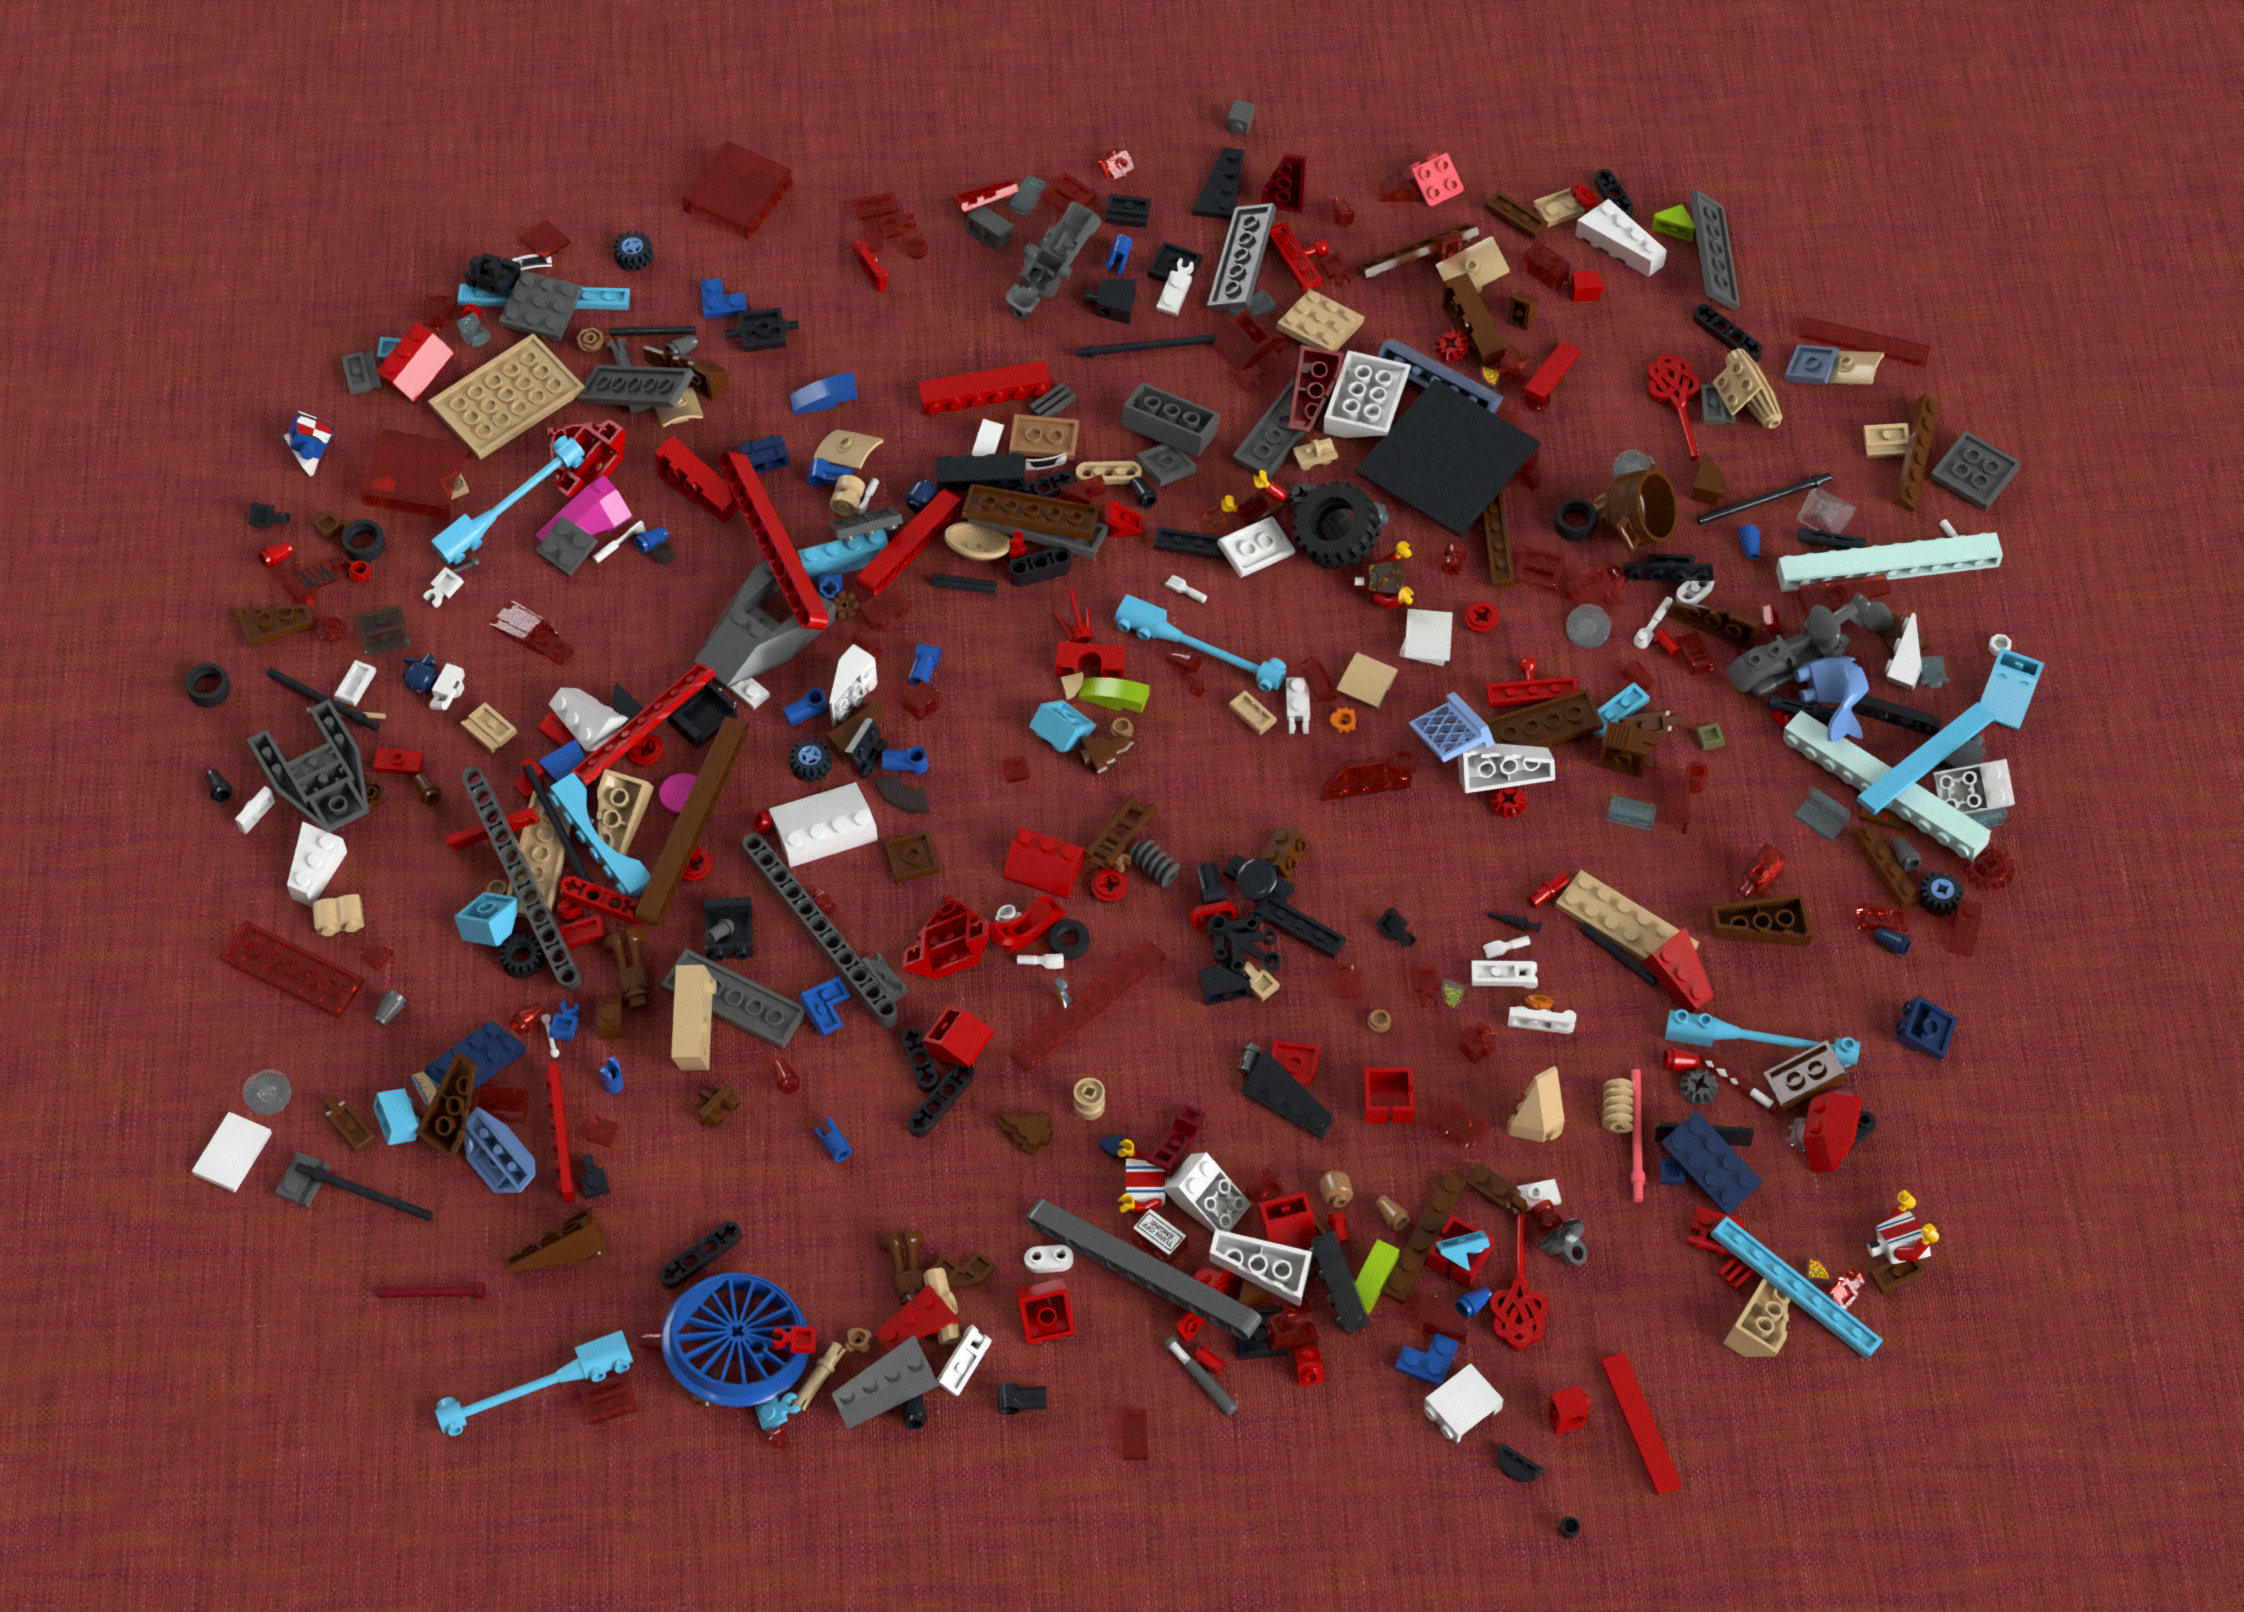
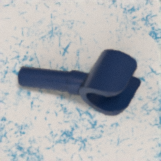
M426 653L423 659L403 658V662H421L431 667L437 663L433 660L434 656L430 653Z

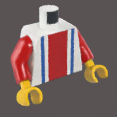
M1128 1139L1123 1140L1119 1145L1125 1149L1118 1150V1155L1120 1157L1128 1155L1129 1159H1126V1194L1118 1199L1119 1202L1124 1203L1120 1207V1211L1123 1213L1131 1211L1145 1215L1149 1209L1154 1211L1165 1204V1190L1163 1188L1172 1177H1165V1170L1147 1163L1149 1156L1134 1148L1132 1141Z
M1903 1190L1897 1197L1901 1205L1899 1207L1896 1206L1890 1217L1876 1227L1878 1240L1867 1243L1868 1251L1872 1257L1884 1253L1892 1264L1906 1261L1914 1262L1917 1259L1931 1256L1929 1242L1935 1243L1939 1239V1234L1932 1224L1928 1223L1922 1228L1910 1211L1906 1212V1209H1911L1916 1205V1200L1906 1190Z

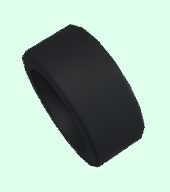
M1571 498L1565 500L1558 506L1555 514L1554 526L1557 533L1569 541L1579 542L1588 539L1596 529V509L1590 502L1583 499ZM1571 512L1581 513L1588 518L1589 523L1583 527H1572L1563 521V516Z
M361 519L348 524L341 536L345 554L353 561L371 562L381 556L386 546L382 528L372 520ZM368 533L376 536L377 540L368 548L358 549L351 546V541L360 534Z
M202 663L188 672L185 679L187 693L191 701L197 706L205 708L215 707L223 703L231 691L228 675L225 669L218 664ZM206 677H216L221 680L220 686L211 693L203 694L195 690L196 684Z

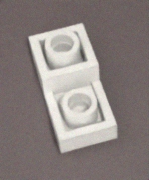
M983 419L971 455L985 456L987 454H995L1004 425Z

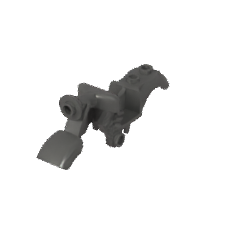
M1072 201L1059 223L1053 228H1048L1038 246L1029 243L1026 245L1022 252V255L1025 256L1024 266L1019 273V281L1024 287L1021 289L1019 285L1014 284L1006 295V300L1010 303L1009 311L1013 317L1021 321L1028 320L1031 315L1030 312L1040 302V297L1037 296L1044 298L1054 297L1060 286L1061 279L1067 280L1073 270L1070 267L1071 262L1090 235H1094L1102 223L1095 212L1078 202Z
M1859 592L1854 595L1852 602L1845 604L1833 613L1822 605H1816L1812 607L1809 619L1803 622V633L1785 640L1780 635H1777L1774 642L1757 646L1745 652L1728 667L1727 674L1739 691L1747 692L1751 689L1753 695L1760 698L1777 690L1779 685L1795 679L1794 670L1803 667L1804 663L1825 657L1843 656L1845 646L1850 642L1846 634H1841L1840 624L1850 619L1859 627L1864 626L1870 633L1890 629L1894 625L1895 620L1883 602L1869 601L1866 596Z

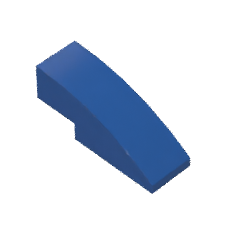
M853 371L819 380L791 394L793 414L836 408V402L857 399Z

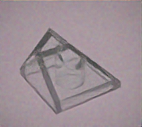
M1817 487L1811 489L1796 520L1818 531L1825 529V532L1840 534L1856 512L1857 507Z

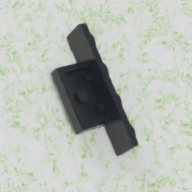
M1649 554L1648 562L1623 563L1626 580L1714 581L1713 564L1694 563V555Z
M1670 1122L1657 1123L1654 1140L1663 1141L1681 1124ZM1711 1125L1728 1145L1751 1146L1754 1134L1753 1128Z

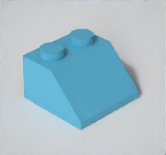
M1063 700L1042 703L1029 725L1038 737L1051 742L1052 747L1060 752L1074 750L1081 743L1080 738L1088 736L1097 726Z
M483 892L454 916L462 940L490 946L502 944L512 933L520 902L519 898Z

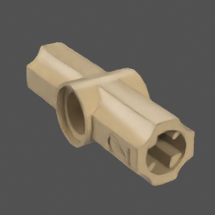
M933 1268L927 1270L923 1274L925 1286L927 1284L932 1285L951 1310L957 1313V1302L954 1295L950 1292L945 1269ZM958 1323L946 1326L937 1332L939 1344L941 1345L953 1344L962 1339Z

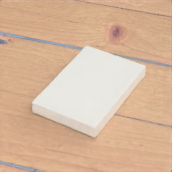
M1273 516L1222 537L1217 542L1240 578L1294 555L1296 551Z
M1408 609L1404 657L1450 661L1452 612Z
M228 1112L193 1168V1175L235 1193L271 1136V1129Z

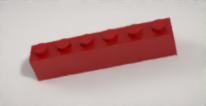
M1046 360L918 382L923 415H935L941 412L958 411L964 408L980 407L994 403L999 404L1005 401L1022 400L1035 396L1040 397L1051 390V380Z

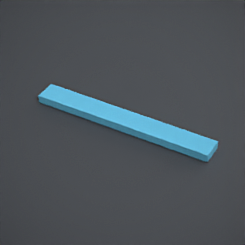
M460 284L457 299L458 306L474 304L476 306L505 307L513 289H509L505 296H500L495 292L489 293L478 290L477 287L471 288L466 284ZM582 287L583 291L575 309L628 310L630 288Z
M1977 702L1857 797V802L1875 815L1991 723L1995 715Z
M1727 1216L1710 1234V1236L1867 1360L1882 1343L1883 1339Z

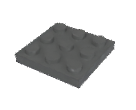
M521 271L499 319V324L502 327L530 334L534 333L538 336L544 335L547 338L560 341L583 291L582 285Z
M1965 430L1931 472L1930 479L1986 511L2020 469L2022 463Z
M892 506L830 521L827 524L829 531L838 540L842 539L845 542L855 539V535L862 533L864 536L876 534L878 529H896L898 524L903 523V520L898 511Z

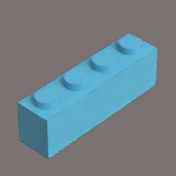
M884 528L876 530L877 533L873 535H856L855 539L843 542L841 539L799 550L798 557L811 582L819 580V574H843L865 568L889 544Z

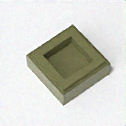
M1718 723L1696 728V735L1703 751L1725 745V739Z

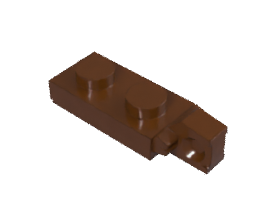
M1658 710L1619 718L1620 722L1629 727L1632 726L1659 734H1666L1668 731H1671L1672 725L1684 723L1683 714H1670V710Z
M331 1094L322 1099L325 1107L329 1110L325 1113L328 1120L356 1153L376 1140L373 1132L347 1102L342 1101L338 1103Z
M1480 1162L1465 1180L1469 1187L1502 1209L1506 1208L1509 1210L1512 1206L1519 1212L1524 1213L1529 1207L1527 1200L1520 1196L1522 1192L1518 1187Z

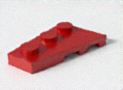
M1011 179L952 195L953 203L962 212L1000 198L1011 197L1013 193L1018 192L1017 183Z
M927 1284L874 1334L888 1352H891L913 1335H915L918 1341L929 1334L941 1331L946 1326L954 1325L961 1321L935 1288Z

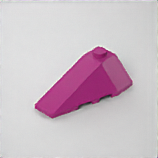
M603 475L585 487L538 531L535 537L541 543L562 515L592 537L596 533L605 530L608 532L616 530L631 520L633 516L618 490Z

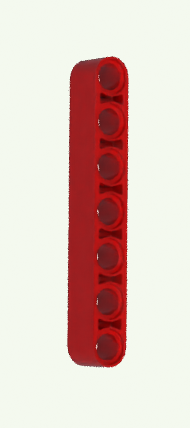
M943 489L860 572L856 584L875 596L879 595L961 512L965 500L951 491Z

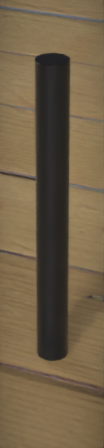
M696 326L609 328L610 336L696 334Z
M1586 923L1581 925L1579 930L1650 985L1654 986L1658 979L1589 925Z

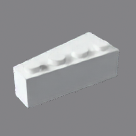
M1607 199L1577 220L1576 237L1580 239L1585 238L1591 242L1590 245L1605 249L1609 252L1610 256L1621 258L1626 261V265L1649 277L1664 267L1667 250L1611 200Z
M1481 743L1458 755L1459 781L1465 793L1555 780L1554 758L1546 747L1494 744L1486 748Z
M1215 1229L1210 1249L1211 1262L1300 1307L1311 1263V1251Z

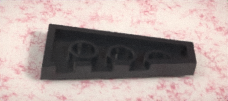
M1223 148L1192 210V216L1232 220L1237 204L1244 149Z
M1264 1050L1240 1091L1312 1134L1324 1139L1335 1118Z

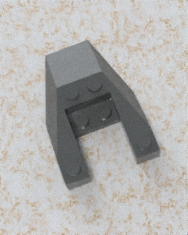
M765 559L751 572L726 605L694 660V664L696 665L700 662L713 668L716 673L713 679L728 689L741 681L748 680L790 661L824 630L801 628L794 614L783 624H780L759 608L781 589ZM818 592L817 594L828 614L827 628L835 621V603Z
M330 699L309 709L313 724L325 744L294 760L285 761L268 730H264L246 739L253 758L275 791L327 833L369 813L360 750Z

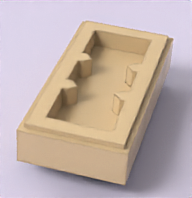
M1246 690L1229 703V708L1259 735L1263 734L1277 721V718Z

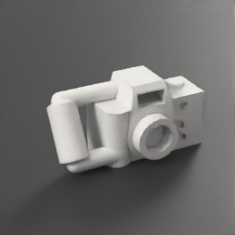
M446 663L432 688L434 696L430 702L432 710H446L453 698L460 697L464 690L462 680L465 674L463 668Z

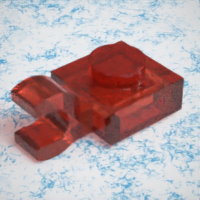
M1851 1269L1846 1276H1841L1826 1293L1834 1302L1846 1310L1859 1296L1856 1289L1867 1278L1863 1271L1856 1274L1855 1270Z

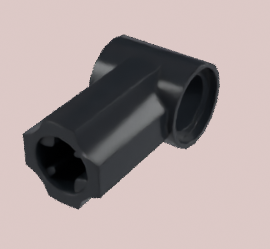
M1207 862L1197 867L1202 905L1227 901L1224 885H1221L1217 864Z
M1005 1383L997 1387L998 1412L1000 1414L1014 1415L1021 1410L1047 1409L1046 1386L1019 1387V1385L1014 1383Z

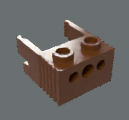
M1608 721L1597 767L1642 778L1645 767L1652 769L1655 755L1652 756L1648 753L1649 747L1642 744L1657 747L1660 734L1632 726L1629 727L1622 722Z

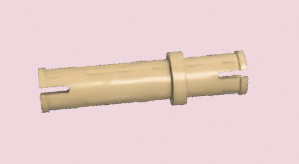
M832 1342L823 1358L818 1359L816 1362V1368L798 1392L797 1398L791 1401L792 1405L797 1404L801 1406L800 1411L804 1412L806 1410V1407L828 1375L833 1374L835 1371V1365L846 1352L845 1348L840 1349L842 1347L840 1344Z

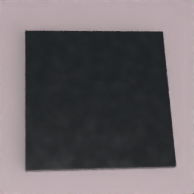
M1434 379L1390 429L1388 435H1385L1355 469V473L1461 538L1541 444L1536 438L1437 379Z

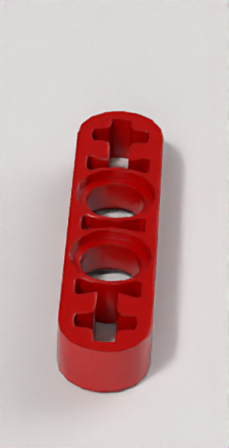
M573 876L565 877L561 881L560 894L563 898L631 924L643 923L635 920L633 915L639 903L638 900ZM574 885V889L571 891L567 890V887ZM581 888H583L582 896H579V892H581ZM596 892L599 898L591 901L586 897V894ZM617 900L621 906L618 909H612L609 907L608 902ZM625 904L628 905V909H626V913L623 912V911H624Z

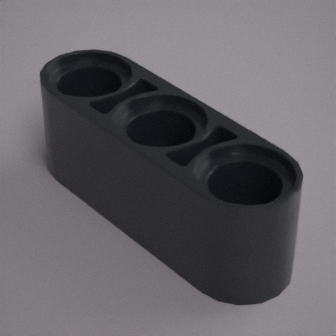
M1057 547L1012 560L1009 564L1011 584L1016 587H1023L1068 574L1072 569L1071 552L1066 547Z

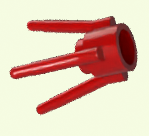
M1070 587L1069 594L1076 623L1072 625L1071 631L1057 611H1054L1053 614L1065 631L1068 641L1087 644L1093 637L1090 609H1086L1085 625L1081 622L1074 591Z

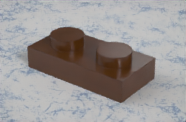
M1918 1259L1914 1262L1906 1261L1897 1264L1888 1262L1871 1270L1869 1276L1880 1294L1883 1295L1924 1276L1925 1270Z

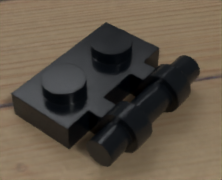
M870 718L864 720L845 750V754L852 767H861L858 772L861 778H866L869 773L873 772L876 767V761L882 757V753L888 744L884 739L879 740L881 733L874 719Z

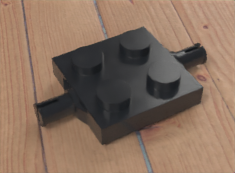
M781 308L738 313V328L725 330L727 339L740 337V340L743 342L744 352L787 347L786 330L799 329L798 320L785 322Z

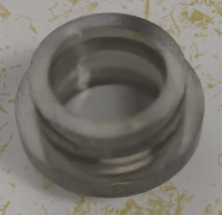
M661 542L655 547L653 556L657 562L666 564L675 558L676 552L671 544Z

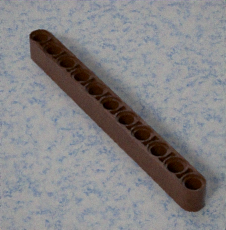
M729 716L724 718L637 905L635 920L654 926L661 924L691 859L693 850L697 846L747 737L749 722Z

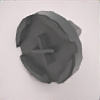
M1571 1218L1562 1223V1228H1553L1543 1238L1540 1246L1546 1256H1553L1559 1253L1568 1265L1577 1266L1582 1265L1587 1259V1249L1579 1238L1584 1232L1585 1226L1578 1218ZM1573 1247L1577 1251V1259H1575L1572 1255Z

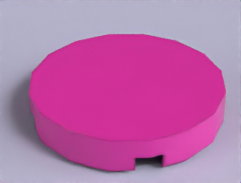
M678 773L670 776L663 782L660 787L659 797L663 808L673 815L681 813L697 778L696 776L688 773Z

